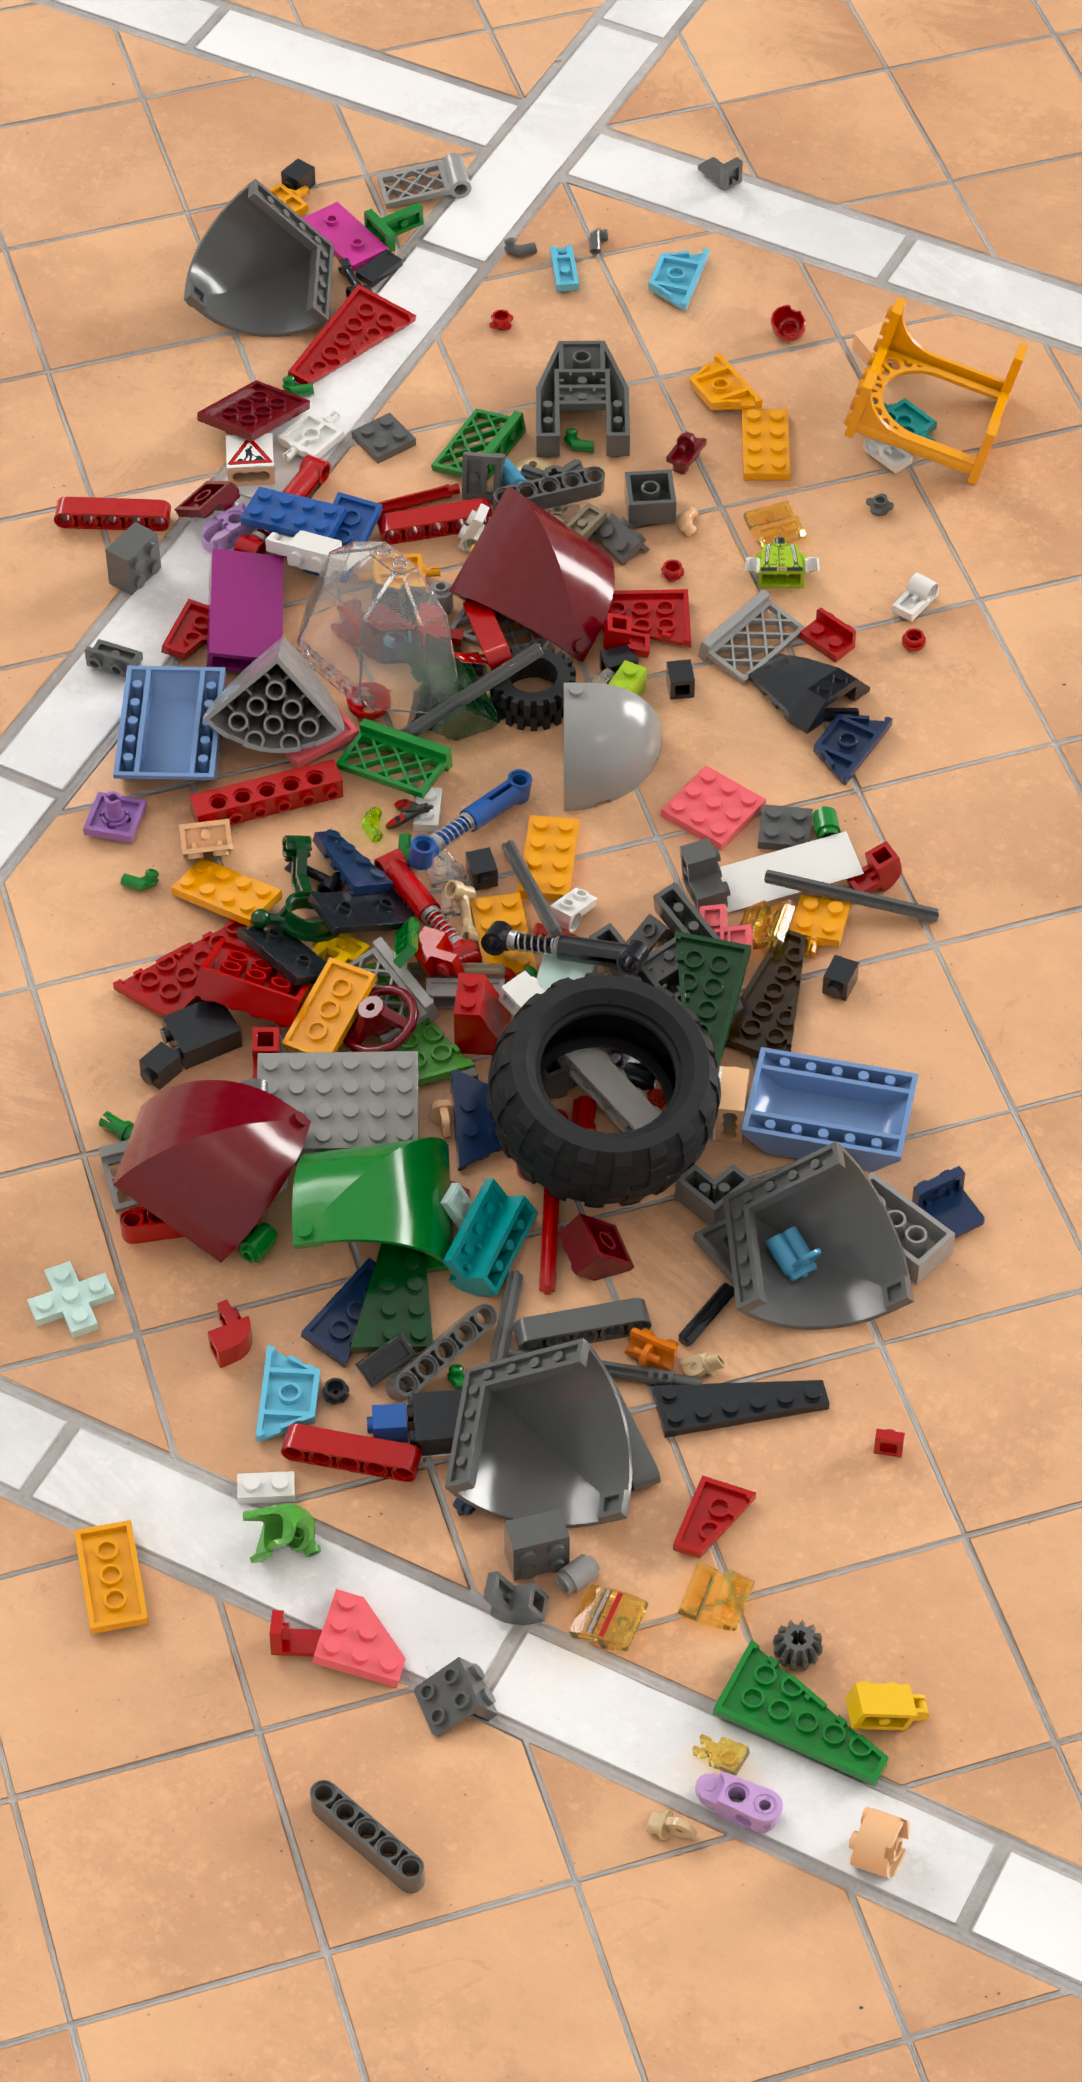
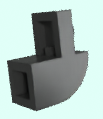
M561 1057L552 1062L541 1074L543 1088L546 1094L553 1099L567 1096L568 1089L578 1086L575 1080L569 1076L570 1069Z
M498 1571L488 1573L483 1598L492 1605L490 1613L492 1617L504 1623L530 1625L545 1621L549 1596L534 1582L514 1586Z

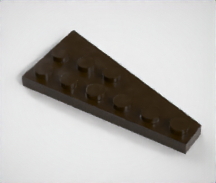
M782 927L740 997L743 1010L736 1013L733 1017L726 1046L759 1058L761 1047L791 1052L806 945L805 935Z

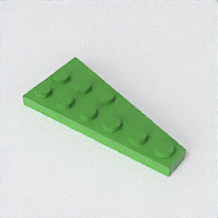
M377 963L365 965L364 968L376 969ZM379 976L377 985H389L391 978ZM381 995L382 1001L385 1000L386 995ZM391 995L390 1001L402 1002V999ZM390 1008L391 1010L399 1013V1008ZM405 1009L404 1017L408 1018L409 1012L408 1009ZM428 1018L416 1025L408 1041L395 1050L418 1051L419 1086L450 1078L452 1070L461 1071L475 1068V1064L461 1054L460 1048L455 1043L452 1044L444 1036V1032L433 1021L430 1022ZM392 1027L388 1032H386V1033H384V1034L389 1033V1032L392 1031L395 1027ZM377 1036L380 1045H382L383 1042Z

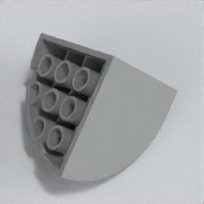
M284 636L245 668L215 699L203 717L207 724L225 738H230L246 748L269 753L299 752L302 749L322 745L344 731L342 715L329 691L305 659Z
M564 683V811L589 809L596 807V803L609 800V802L615 801L634 790L651 773L652 766L658 760L662 747L661 721L648 702L626 689L602 683Z

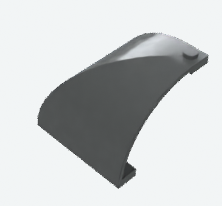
M254 179L225 206L202 238L189 266L184 301L212 322L242 334L261 337H281L309 331L329 321L334 245L257 179Z
M837 1141L723 1197L736 1309L746 1316L778 1327L822 1330L868 1322L914 1302L906 1257L893 1221L868 1176L855 1159ZM796 1226L809 1249L813 1251L819 1248L821 1254L814 1261L817 1265L816 1271L808 1273V1276L805 1278L802 1276L791 1281L789 1276L783 1274L765 1242L775 1235L782 1234L791 1227Z
M584 1338L466 1368L445 1488L450 1493L478 1510L505 1520H512L558 1508L561 1509L567 1528L589 1527L627 1519L632 1488V1452L628 1426L614 1383L600 1357Z

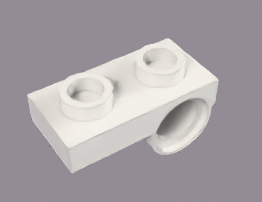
M867 437L863 443V450L895 474L912 463L913 456L902 449Z
M481 503L477 511H471L466 521L469 525L464 524L458 534L461 540L457 548L469 553L472 545L476 544L485 528L483 521L488 513V506Z
M915 573L907 585V590L892 605V612L912 622L939 595V584L919 573Z
M575 888L550 905V909L561 929L573 933L579 926L582 916L596 906L597 898L590 895L586 890Z

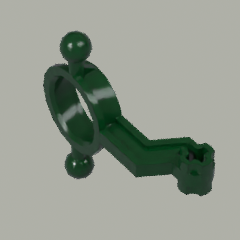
M285 835L283 837L282 855L284 858H291L292 860L291 884L294 893L288 896L285 906L278 914H269L266 909H256L251 914V923L259 929H263L269 924H280L282 929L292 937L317 943L330 941L339 934H332L323 921H308L292 913L296 909L314 910L308 902V898L311 893H320L312 890L307 876V858L311 857L310 851H312V839L310 836Z

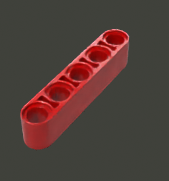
M61 497L57 500L54 523L66 529L127 530L134 522H137L152 531H164L169 527L172 507L167 501L161 499Z
M485 498L385 513L379 517L377 525L382 542L388 545L459 534L464 524L469 525L466 521L471 511H477L481 503L489 507L483 524L486 526L493 513L490 502Z
M472 600L462 603L490 670L496 669L513 658L492 609Z
M144 1207L126 1209L120 1215L121 1234L123 1240L127 1243L138 1244L184 1237Z
M291 1424L288 1426L281 1448L282 1456L291 1461L403 1482L415 1480L422 1457V1451L411 1444L303 1424Z

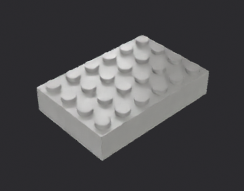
M418 1051L258 1053L257 1079L265 1080L268 1083V1093L280 1098L297 1111L302 1112L311 1121L307 1137L296 1163L299 1162L304 1154L419 1139Z

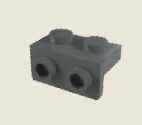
M613 513L593 533L624 565L641 548L646 553L650 550L644 544L646 539L637 530L634 533L630 531L633 526L624 517L619 520Z
M101 639L97 640L93 648L87 646L84 650L87 666L110 672L117 676L126 677L127 665L139 666L143 660V653L141 651Z

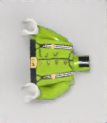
M777 537L772 541V544L763 545L762 552L757 553L755 557L746 558L745 571L759 573L758 588H804V573L820 571L819 558H807L804 553L799 552L798 545L787 544L785 538Z

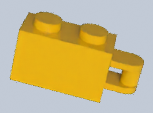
M861 1681L856 1682L845 1697L852 1729L906 1731L913 1721H923L930 1716L925 1696L923 1694H912L910 1684Z

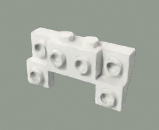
M302 530L294 537L272 532L265 539L267 552L286 556L290 566L317 572L321 575L329 576L334 570L349 573L353 568L362 569L374 557L373 549L371 548L365 552L357 550L356 545L352 544L347 549L342 550V541Z

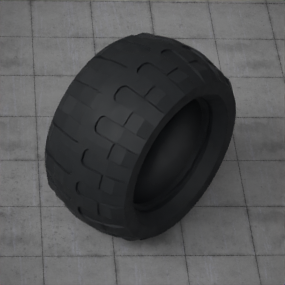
M605 972L586 973L585 977L575 980L569 977L560 979L552 983L546 992L542 994L536 993L529 998L499 1036L488 1075L487 1105L491 1120H493L494 1127H496V1135L507 1158H512L516 1162L519 1173L532 1184L538 1182L549 1190V1195L565 1202L567 1198L584 1202L585 1207L603 1208L605 1204L619 1203L621 1207L637 1204L645 1196L651 1194L658 1195L668 1189L681 1177V1174L696 1163L705 1150L717 1120L721 1100V1084L718 1077V1065L714 1047L710 1037L702 1032L700 1020L689 1007L683 1008L674 1000L675 995L661 986L655 988L650 984L641 982L642 978L633 975L623 974V977L606 975ZM585 1048L616 1050L633 1057L654 1075L663 1091L666 1108L652 1122L632 1131L622 1133L592 1131L573 1123L553 1106L543 1088L541 1074L552 1062L572 1051Z

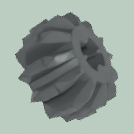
M790 1620L788 1627L780 1625L778 1634L773 1638L774 1655L775 1657H780L782 1666L790 1663L794 1671L797 1665L806 1670L808 1663L816 1664L818 1656L822 1654L823 1646L821 1644V1633H815L816 1628L814 1624L805 1627L804 1620L799 1625H795Z

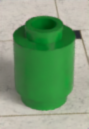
M823 806L813 812L812 820L817 839L841 832L837 812L834 808Z
M265 1222L256 1225L239 1245L241 1256L248 1262L260 1263L277 1242L278 1233L275 1228Z

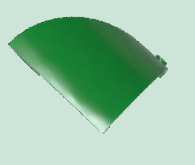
M428 1137L304 1154L298 1162L293 1183L292 1237L294 1248L319 1247L325 1243L334 1242L385 1243L425 1253L427 1273L449 1270L442 1261L453 1242L452 1219L440 1204L450 1187L449 1145L441 1138Z

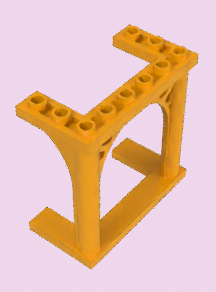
M898 297L895 305H890L885 318L889 319V321L883 322L879 333L883 338L877 339L873 349L877 353L872 352L867 364L871 368H865L862 379H860L856 388V394L849 408L853 413H847L843 424L847 426L844 436L853 439L855 432L968 474L967 482L976 485L999 429L1001 416L1028 346L1019 344L1005 380L934 354L922 347L911 336L904 321V307L907 300ZM887 361H893L898 365L899 369H892ZM926 374L997 400L977 456H972L919 436L900 426L892 419L884 406L883 390L885 386L894 378L902 375Z

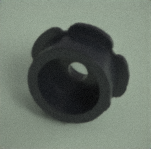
M332 1378L325 1383L322 1389V1396L325 1397L326 1402L329 1404L343 1403L349 1397V1387L342 1379Z

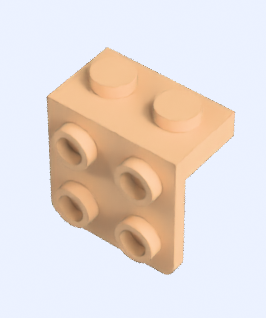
M229 819L179 825L182 855L187 854L188 859L203 858V852L213 851V856L229 855L228 850L234 849Z

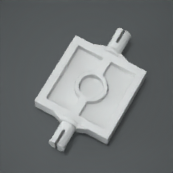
M308 411L278 436L279 444L288 448L282 454L284 461L289 462L296 455L305 457L309 454L317 458L325 455L344 438V431L333 424L340 419V414L333 411L329 416L323 418Z

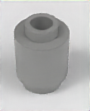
M437 581L429 587V605L443 608L442 617L449 615L453 609V594L449 592L452 585L445 581Z
M581 1554L559 1570V1574L555 1576V1579L560 1589L566 1595L576 1594L598 1579L600 1568L592 1556L587 1557Z

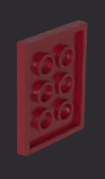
M255 380L197 412V421L252 442L309 410L310 400Z

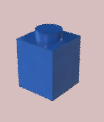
M406 1403L372 1405V1416L367 1417L368 1434L373 1433V1438L407 1443Z

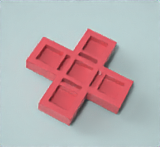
M725 904L700 906V914L719 936L720 940L751 945V952H753V929L750 924L727 927V907Z

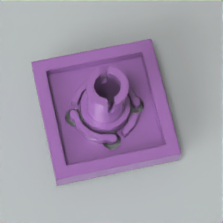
M115 791L108 793L98 792L83 827L84 835L132 844L147 809V801L121 796Z

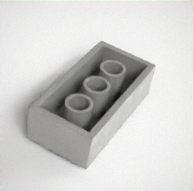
M872 1172L868 1175V1178L877 1190L893 1221L906 1257L910 1280L917 1285L953 1253L955 1233Z

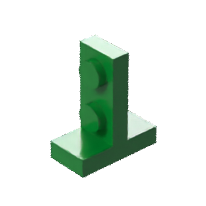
M418 202L382 218L371 208L364 211V224L392 252L396 250L395 236L424 224L423 206Z

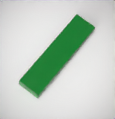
M413 916L395 932L393 963L398 968H401L418 951L419 922Z

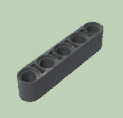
M591 466L500 487L495 490L493 495V512L507 487L513 488L542 509L599 497L604 492L605 472L600 467Z
M631 1298L524 1317L514 1323L513 1329L518 1349L535 1351L584 1338L590 1344L629 1337L633 1327L639 1330L643 1328L650 1330L652 1324L645 1300Z
M481 1304L464 1314L388 1380L386 1384L388 1396L393 1400L402 1401L410 1397L411 1394L418 1392L494 1326L497 1321L495 1309L489 1304ZM477 1313L483 1316L484 1324L478 1321ZM458 1330L464 1333L465 1341L458 1337ZM439 1346L444 1349L445 1358L441 1357L438 1353ZM419 1363L424 1365L426 1369V1375H423L419 1371ZM399 1380L405 1383L406 1392L399 1388Z
M609 1373L619 1395L628 1426L632 1452L631 1491L636 1492L660 1483V1474Z
M320 1780L312 1785L310 1799L312 1812L402 1891L416 1893L423 1888L425 1883L424 1863L418 1855L329 1780ZM321 1797L330 1798L328 1801L324 1802L318 1800ZM345 1815H348V1816H351V1817H352V1818H350V1819H348V1820H341V1819H340V1817L345 1816ZM364 1834L373 1835V1837L368 1839L362 1838L361 1836H363ZM389 1852L395 1854L393 1857L389 1858L383 1856L385 1853ZM410 1871L417 1873L415 1876L411 1877L404 1875L405 1873Z

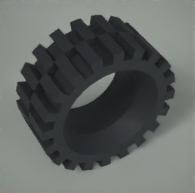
M529 643L522 644V649L520 650L516 646L510 648L512 657L527 649ZM548 646L547 650L542 649L544 652L542 657L490 689L492 710L497 712V717L500 720L506 718V725L512 727L515 723L518 730L524 731L525 726H528L530 731H537L538 726H542L544 730L550 729L551 723H554L555 726L562 723V718H564V683H576L575 667H572L571 659H565V653L561 650L557 654L555 653V647ZM525 678H542L554 683L550 688L541 692H525L512 685L514 682Z

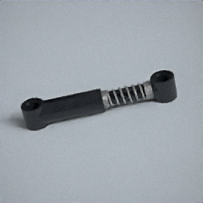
M504 921L493 922L481 938L483 950L493 956H498L504 951H516L518 949L520 952L525 950L529 953L532 951L533 954L537 952L540 955L545 953L547 956L552 954L558 960L618 968L622 973L628 975L637 974L649 957L648 947L639 940L619 943L563 934L560 937L549 938L548 935L542 937L541 934L535 936V933L529 935L528 932L522 934L521 931L513 930Z

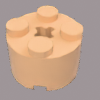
M865 1807L861 1816L859 1832L853 1831L850 1837L849 1848L853 1849L850 1865L890 1879V1876L893 1877L899 1869L906 1849L902 1848L903 1838L909 1839L910 1822L901 1817Z

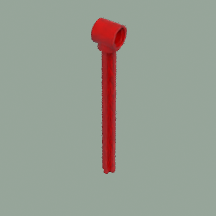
M556 1108L563 1116H565L568 1119V1115L565 1111ZM544 1188L539 1291L544 1292L545 1295H550V1292H555L560 1200L549 1195V1190Z

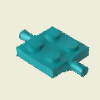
M906 398L891 405H887L884 402L887 412L900 426L914 434L935 441L928 434L937 429V421Z

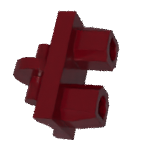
M687 431L680 434L677 438V444L666 456V462L673 464V471L686 474L689 466L699 457L700 452L706 446L707 439L696 438L693 433Z

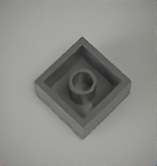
M672 469L625 472L624 494L628 522L631 525L676 523V496Z
M134 522L105 549L109 584L133 595L153 575L159 572L161 569L158 533Z
M560 1508L504 1521L505 1555L514 1581L531 1579L536 1575L548 1572L557 1573L562 1567L570 1563V1536Z

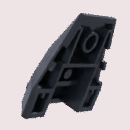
M781 653L748 675L749 680L764 696L768 695L772 699V705L776 709H781L785 714L784 718L787 722L806 734L823 724L825 708L844 695L855 702L870 691L868 685L839 667L804 657Z

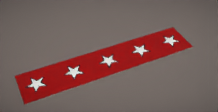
M450 652L464 663L488 664L484 654Z

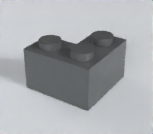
M709 838L680 846L682 879L697 911L700 913V906L725 904L728 907L727 897L731 894L728 883L721 880L722 872L718 864L721 861L718 848L712 846Z
M694 1164L690 1169L681 1174V1177L676 1181L675 1199L707 1225L711 1226L725 1219L723 1197L752 1183L753 1179L734 1164L715 1179Z

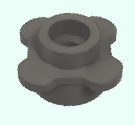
M883 493L874 496V498L866 499V505L870 506V512L875 516H884L889 510L894 508V504L889 502L887 495Z

